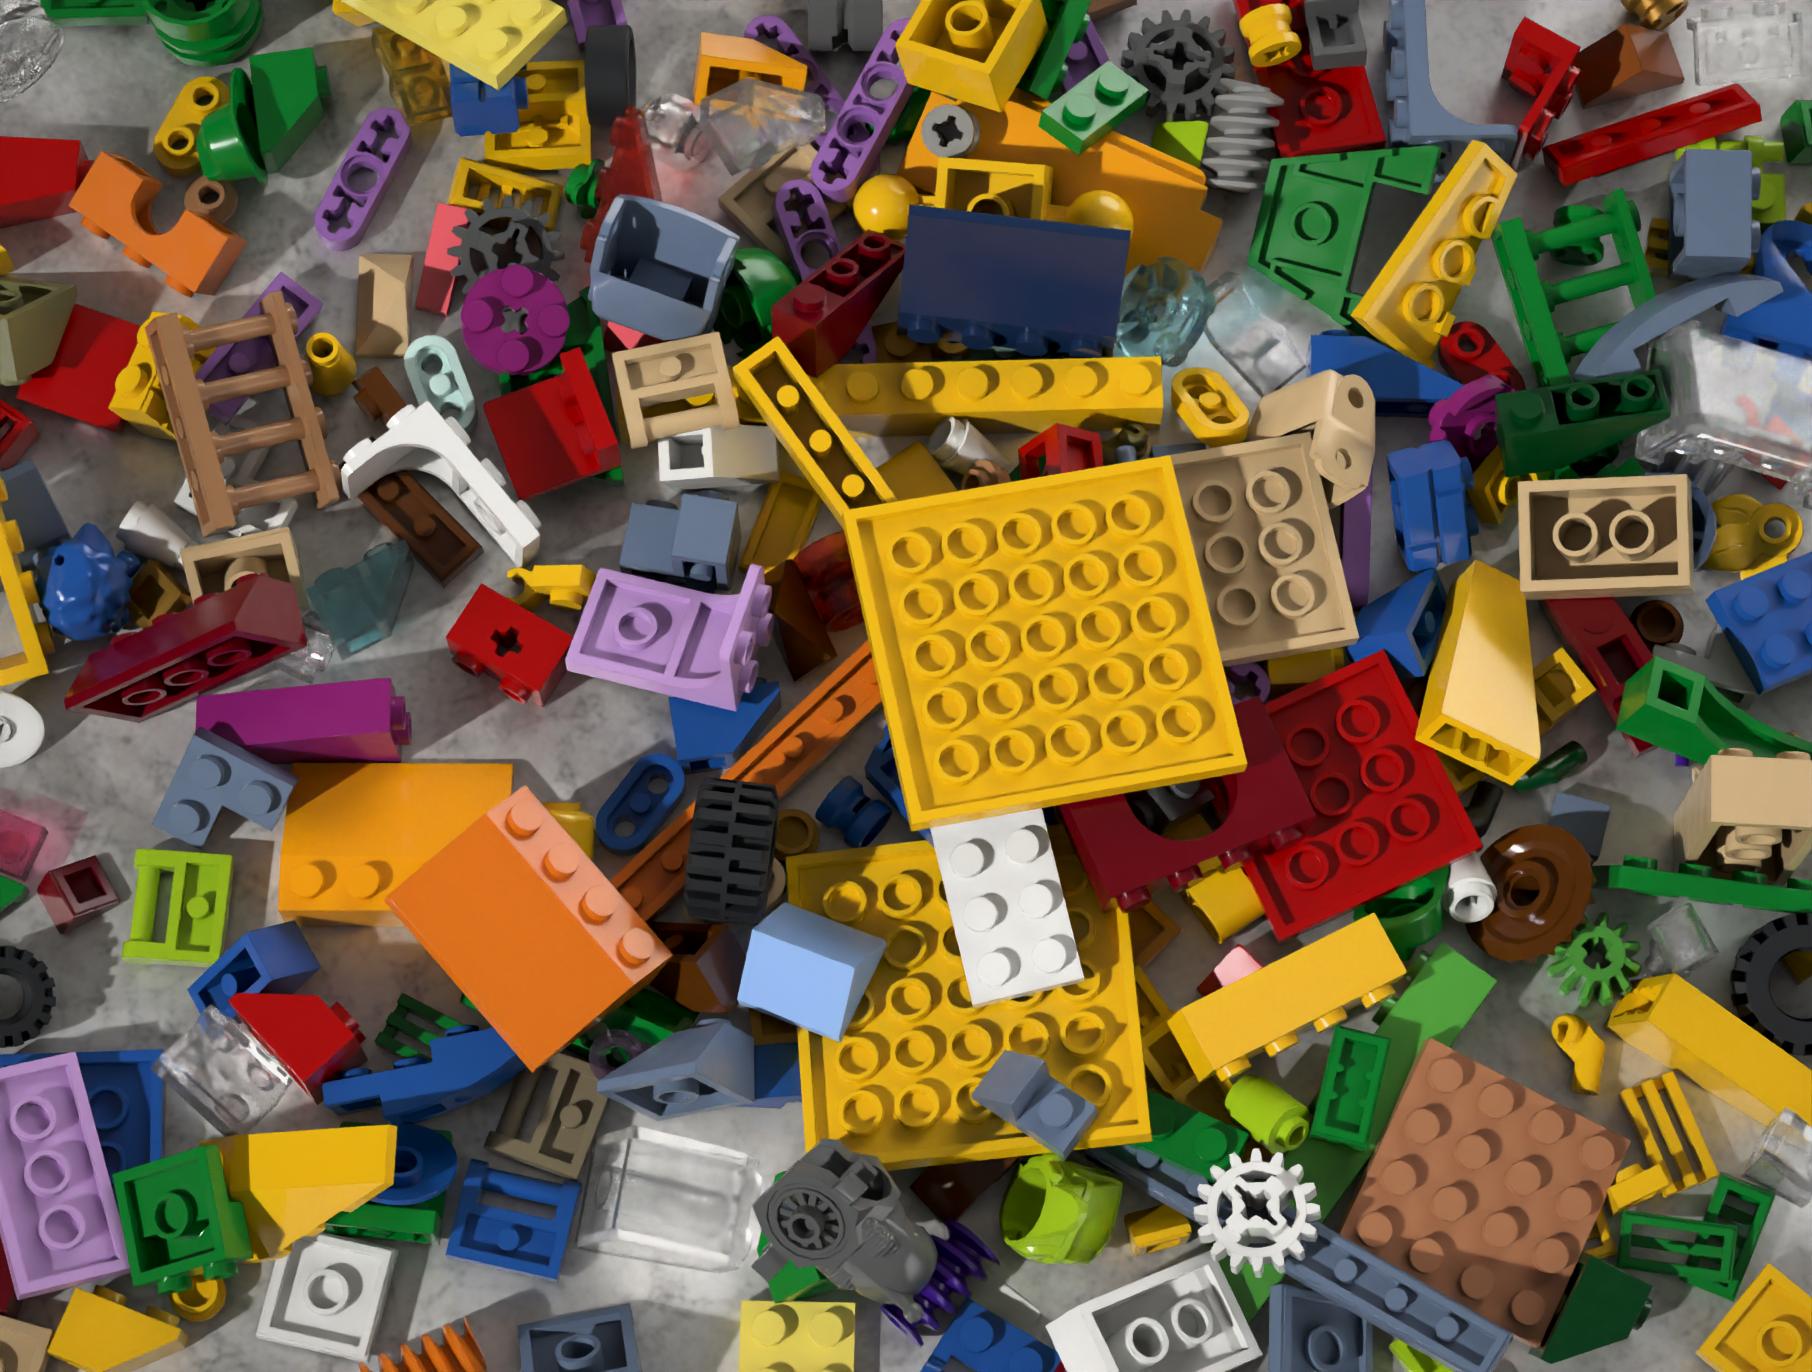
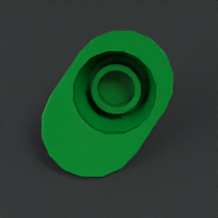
M241 67L234 68L230 79V101L205 116L201 121V128L196 138L197 153L203 174L210 181H234L256 177L262 186L268 185V176L260 153L252 83L247 73Z
M1450 865L1355 909L1353 920L1357 921L1374 912L1400 960L1410 961L1418 946L1429 942L1442 930L1444 920L1442 897L1449 879Z

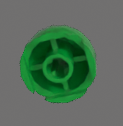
M753 247L737 249L734 265L726 281L720 310L713 327L715 332L720 333L721 341L725 345L730 343L733 338L737 346L743 349V351L736 353V355L741 358H747L772 340V306L800 284L797 274L787 267L781 259L765 249Z

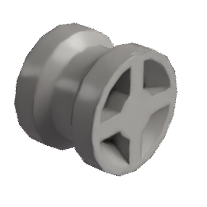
M945 104L935 107L927 114L922 123L921 135L928 150L938 157L965 158L975 151L979 144L981 129L979 121L972 112L963 107Z

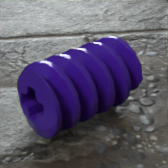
M945 1218L940 1224L946 1240L930 1235L938 1253L936 1268L929 1283L919 1294L913 1297L914 1301L920 1304L923 1309L921 1320L918 1322L907 1321L903 1316V1310L896 1304L882 1303V1306H880L886 1317L920 1348L924 1345V1342L917 1327L922 1324L934 1331H938L940 1325L933 1311L939 1308L953 1315L956 1309L949 1295L954 1291L969 1299L973 1294L965 1278L970 1275L985 1282L988 1276L981 1264L984 1259L1000 1265L997 1257L977 1235L963 1224L950 1218Z

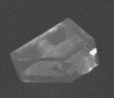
M1784 1108L1765 1127L1741 1177L1775 1193V1195L1800 1208L1805 1207L1812 1201V1127L1795 1112Z

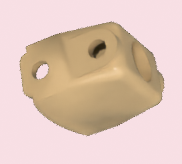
M1324 370L1266 394L1260 399L1249 425L1248 436L1242 443L1310 432L1312 444L1309 457L1315 460V468L1321 476L1329 510L1348 501L1368 487L1375 455V398L1370 386L1362 377L1355 374L1342 376L1334 370Z

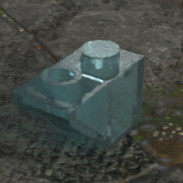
M404 539L395 544L385 542L373 547L365 553L362 561L345 570L342 567L330 569L314 581V586L306 589L312 606L342 661L392 635L415 566L410 549Z

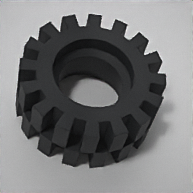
M0 946V974L8 975L20 984L23 990V1003L15 1015L7 1019H0V1048L23 1045L27 1040L37 1037L41 1033V1028L44 1025H48L52 1018L50 1015L51 1008L56 1007V997H53L52 987L56 986L53 977H49L46 972L48 967L43 961H38L34 958L33 953L17 949L15 946Z

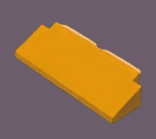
M1015 88L1001 113L959 99L954 101L939 93L931 92L896 175L908 180L915 187L918 194L935 196L938 156L931 153L923 142L921 135L922 123L927 114L935 107L945 104L963 107L974 114L979 121L981 129L980 142L975 151L963 159L1041 164L1053 167L1051 205L1071 206L1079 196L1094 190L1109 191L1121 197L1129 206L1134 221L1123 285L1184 312L1219 242L1223 219L1201 210L1208 187L1205 186L1206 177L1201 169L1113 130L1081 155H1077L1038 126L1042 111L1052 103L1018 88Z

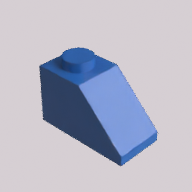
M1436 569L1425 570L1360 609L1355 619L1359 639L1355 645L1345 646L1351 663L1384 649L1399 680L1425 675L1434 657L1448 597Z
M293 920L246 932L187 990L211 1035L214 1037L242 1023L228 1002L236 993L294 994L321 966L296 921Z

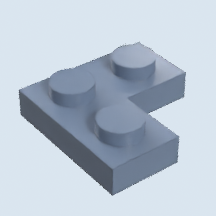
M200 726L188 745L152 825L200 850L207 843L224 807L273 831L300 778Z

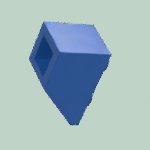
M757 677L752 692H743L736 712L678 697H669L679 767H682L684 775L728 769L744 756L782 707L779 681L767 682L766 678Z

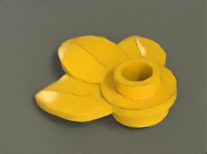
M1746 494L1724 496L1711 504L1716 515V523L1720 527L1716 529L1717 538L1710 556L1701 566L1717 572L1735 573L1740 571V578L1743 580L1788 561L1787 555L1795 551L1802 541L1804 533L1802 520L1799 514L1786 504L1770 503L1762 505L1756 499ZM1774 520L1783 522L1786 526L1785 533L1779 538L1768 537L1765 534V527L1769 522Z

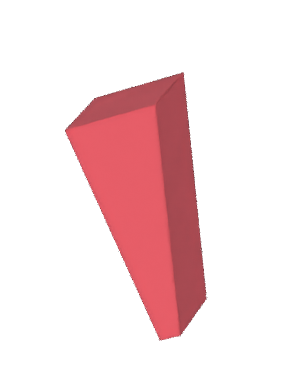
M439 202L437 204L415 302L416 310L447 317L449 315L460 277L451 276L450 270L460 265V258L448 255L447 248L460 246L461 239L451 232L452 228L456 226L467 229L470 225L464 215V212L467 210L466 208Z

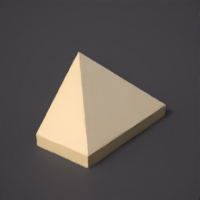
M359 254L356 358H404L405 352L411 344L413 254Z

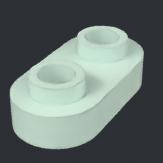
M428 335L416 339L405 352L404 367L418 406L428 400L441 416L446 410H458L460 416L456 420L466 433L469 434L477 423L478 411L454 346L445 338L436 335ZM431 362H438L442 365V369L436 374H427L423 371L425 366Z

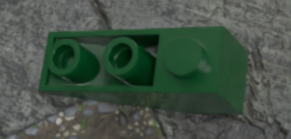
M1660 369L1495 395L1496 438L1505 478L1562 469L1671 417Z

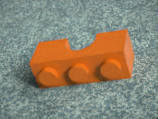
M101 151L69 203L71 208L84 216L80 223L86 229L104 239H109L110 235L121 241L126 245L122 250L123 254L139 265L150 268L154 264L168 275L164 282L179 293L192 298L194 293L215 296L246 246L247 241L207 213L185 209L177 224L170 231L164 234L160 233L152 219V205L164 184L123 155Z

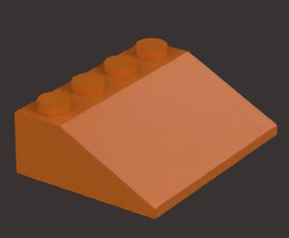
M526 785L482 815L387 895L384 900L532 1073L649 985L673 956L671 951Z

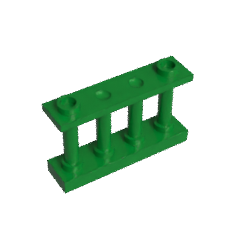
M1623 188L1613 190L1601 201L1605 212L1603 214L1533 233L1530 229L1524 230L1521 217L1500 222L1492 232L1493 246L1537 388L1572 383L1566 365L1571 362V357L1589 352L1597 341L1618 322L1565 336L1562 332L1556 333L1550 314L1555 311L1556 305L1625 285L1628 286L1634 308L1657 296L1637 234L1641 230L1640 215L1634 201H1627ZM1612 234L1620 265L1550 285L1546 280L1540 281L1534 262L1539 260V254ZM1666 331L1645 343L1653 367L1637 372L1660 369L1667 400L1673 399L1676 402L1687 394L1685 386L1689 384V373L1682 355H1675L1669 333Z

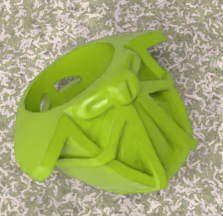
M1055 1153L1033 1156L1028 1162L1019 1161L1003 1195L999 1211L1000 1231L1003 1240L1022 1257L1040 1264H1089L1104 1250L1111 1239L1122 1199L1124 1181L1108 1176V1171L1064 1160Z

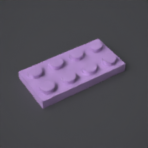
M75 1051L0 1068V1236L17 1300L131 1273L121 1219Z

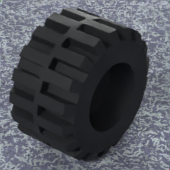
M706 777L700 786L692 820L684 890V904L690 918L756 926L764 916L770 888L778 824L779 796L775 785Z
M1809 913L1777 918L1755 930L1748 937L1743 947L1739 949L1730 975V982H1732V994L1730 995L1733 1006L1736 1007L1740 1016L1739 1019L1788 1054L1801 1056L1812 1055V1018H1795L1783 1012L1771 996L1770 977L1775 965L1786 955L1796 951L1812 952V914Z

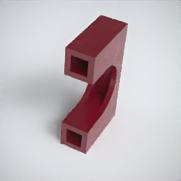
M1259 695L1233 705L1247 766L1245 772L1221 776L1228 794V815L1226 821L1211 834L1198 839L1184 841L1168 839L1157 835L1147 829L1136 818L1124 793L1055 806L1103 913L1118 907L1123 914L1135 911L1149 904L1153 900L1151 894L1170 886L1174 893L1187 890L1204 880L1202 873L1220 866L1223 867L1225 872L1236 870L1252 862L1256 858L1254 852L1273 845L1275 851H1282L1300 843L1306 838L1304 832L1308 830L1316 814Z

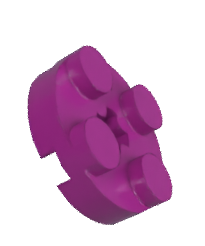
M511 265L504 269H497L480 278L467 293L460 317L463 342L470 355L488 371L501 375L503 373L508 375L521 374V376L533 375L548 367L561 353L570 323L567 304L558 287L543 274L529 270L522 265ZM511 309V311L516 313L523 310L528 315L524 321L528 330L522 335L515 329L508 334L505 333L501 328L505 323V317L502 314L504 311Z
M1488 374L1464 385L1454 392L1449 399L1439 400L1434 404L1428 416V422L1432 426L1429 443L1440 440L1450 441L1459 457L1466 456L1474 474L1485 458L1498 445L1496 438L1495 395L1515 392L1516 390L1495 375ZM1486 423L1481 429V437L1475 440L1474 435L1476 431Z

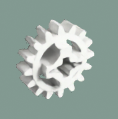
M1253 1148L1250 1162L1242 1163L1240 1157L1235 1152L1229 1154L1231 1169L1225 1172L1220 1167L1213 1165L1210 1168V1173L1215 1183L1214 1186L1199 1184L1197 1188L1199 1197L1207 1203L1194 1207L1195 1220L1208 1223L1197 1231L1200 1242L1210 1243L1216 1241L1210 1251L1211 1257L1215 1262H1218L1229 1255L1231 1257L1230 1267L1232 1273L1238 1274L1245 1263L1252 1264L1256 1278H1262L1264 1264L1272 1263L1280 1274L1284 1273V1257L1290 1254L1293 1258L1302 1261L1305 1258V1253L1300 1241L1316 1242L1318 1237L1317 1229L1307 1223L1321 1219L1320 1205L1307 1203L1317 1196L1315 1184L1312 1182L1299 1185L1304 1176L1303 1167L1297 1164L1286 1171L1284 1169L1283 1153L1277 1152L1272 1157L1270 1163L1262 1161L1259 1148ZM1267 1179L1265 1182H1246V1180ZM1224 1198L1232 1209V1215L1225 1221L1226 1226L1222 1229L1219 1223V1209ZM1293 1198L1296 1204V1217L1292 1228L1282 1216V1211L1289 1205L1288 1201ZM1246 1205L1248 1207L1252 1206L1258 1211L1267 1206L1269 1221L1267 1219L1263 1220L1257 1215L1248 1220ZM1250 1243H1268L1270 1245L1261 1248L1247 1247Z

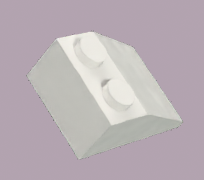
M1211 1250L1082 1303L1045 1326L1067 1372H1229L1263 1354L1219 1262H1215L1212 1259Z

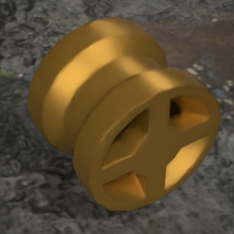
M1621 0L1622 5L1628 12H1635L1639 16L1641 27L1659 31L1667 28L1681 16L1689 4L1687 0Z

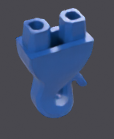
M1784 220L1777 221L1766 229L1760 237L1759 251L1753 255V275L1779 281L1784 291L1738 317L1726 314L1717 343L1722 345L1721 369L1737 374H1748L1754 355H1759L1774 360L1769 377L1770 381L1776 385L1796 389L1805 370L1809 369L1812 363V293L1792 269L1786 258H1802L1808 273L1812 276V225L1799 221Z

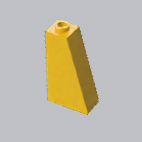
M1476 559L1449 588L1415 740L1511 786L1540 760L1541 755L1526 598L1520 592V580Z
M1676 973L1630 981L1632 989L1626 996L1621 995L1603 1025L1604 1029L1781 1136L1791 1138L1810 1136L1812 1134L1811 1069Z

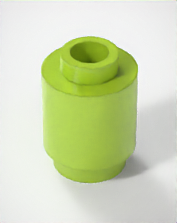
M1253 1074L1245 1075L1231 1087L1226 1096L1225 1109L1230 1114L1232 1123L1249 1133L1250 1137L1271 1153H1284L1288 1150H1294L1306 1139L1309 1132L1310 1117L1308 1108L1267 1077L1257 1078Z

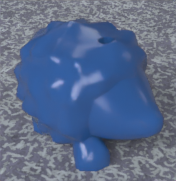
M90 523L84 524L70 541L67 540L58 546L49 548L45 557L37 563L38 578L35 587L40 597L39 606L42 609L46 623L51 625L53 632L64 635L71 640L92 642L110 633L120 632V629L130 620L129 610L126 608V605L131 600L129 590L133 585L131 578L141 566L137 556L121 551L115 557L109 541L96 525Z

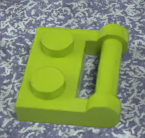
M159 849L135 850L133 868L138 870L130 939L123 942L121 960L136 965L166 964L210 968L224 954L235 868L233 855ZM174 872L165 943L152 942L160 873Z

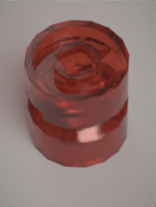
M839 531L827 535L801 550L794 557L793 561L807 591L817 593L812 602L826 631L838 632L864 622L845 532Z

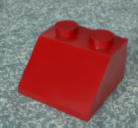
M236 993L228 1000L243 1026L317 1105L324 1100L322 1083L339 1080L338 1074L340 1072L360 1068L368 1061L360 1045L366 1040V1037L358 1029L360 1026L337 1001L329 1008L318 995Z

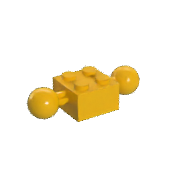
M938 157L935 196L918 194L915 187L901 176L880 174L868 179L861 185L853 202L854 218L863 233L869 229L876 233L884 234L896 241L906 237L910 204L1131 230L1130 239L1134 229L1133 216L1129 206L1121 197L1109 191L1094 190L1084 193L1071 206L1051 205L1054 168L1041 164Z

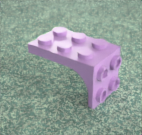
M751 564L741 592L733 595L701 592L600 567L565 658L567 671L736 712L743 692L751 693L755 686L759 663L755 658L759 646L767 647L770 643L775 625V615L768 612L772 587L765 585L763 566Z

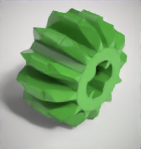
M1606 912L1599 913L1594 926H1592L1588 916L1584 913L1587 924H1578L1571 932L1573 942H1561L1556 946L1555 956L1548 955L1557 961L1548 966L1546 973L1549 978L1565 977L1564 982L1558 989L1560 996L1565 997L1569 995L1571 990L1575 988L1580 991L1578 996L1579 1006L1587 1007L1593 993H1595L1598 1002L1603 1007H1606L1613 1002V991L1619 995L1626 996L1632 989V985L1627 977H1637L1641 972L1642 965L1631 959V957L1639 952L1641 946L1638 941L1623 942L1621 940L1629 929L1627 923L1622 922L1618 924L1613 931L1607 928L1609 915ZM1593 951L1601 954L1603 959L1600 964L1597 963L1594 968H1591L1584 963L1586 955L1590 956Z

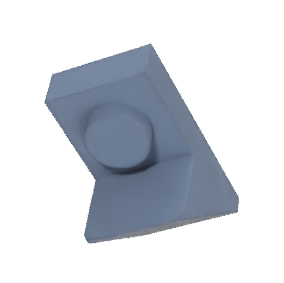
M1004 1050L971 1094L973 1100L1064 1160H1066L1099 1115L1095 1105L1050 1077L1046 1061L1038 1057Z

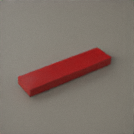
M1735 83L1547 145L1542 148L1544 164L1564 186L1760 122L1762 121L1760 104L1743 87Z

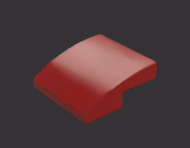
M75 303L53 363L31 374L32 379L20 385L16 398L122 434L126 420L122 419L108 407L116 392V379L119 373L127 367L138 343L137 333L141 326Z

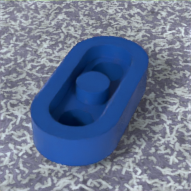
M660 753L642 757L635 763L601 807L596 817V831L600 843L607 851L619 856H630L640 852L647 846L680 803L685 793L686 783L683 769L681 766L679 767L678 762L674 758ZM657 778L668 782L667 789L659 794L652 793L648 789L649 783ZM624 821L632 823L635 826L634 832L628 837L618 836L614 831L619 823Z

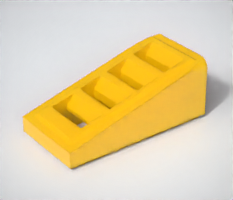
M460 157L454 172L447 204L470 209L480 216L484 213L482 200L489 197L491 188L500 190L495 209L501 208L504 196L512 195V192L522 194L518 209L526 200L532 201L533 196L543 197L539 215L548 212L551 216L544 226L548 233L554 229L564 186ZM469 185L479 186L476 200L466 197ZM495 218L482 226L506 229L511 218ZM529 227L527 233L535 234L534 231Z

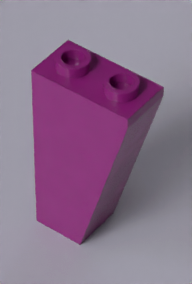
M391 678L197 696L195 732L201 726L272 764L401 763L402 745H411V713L406 712L405 697L397 696Z

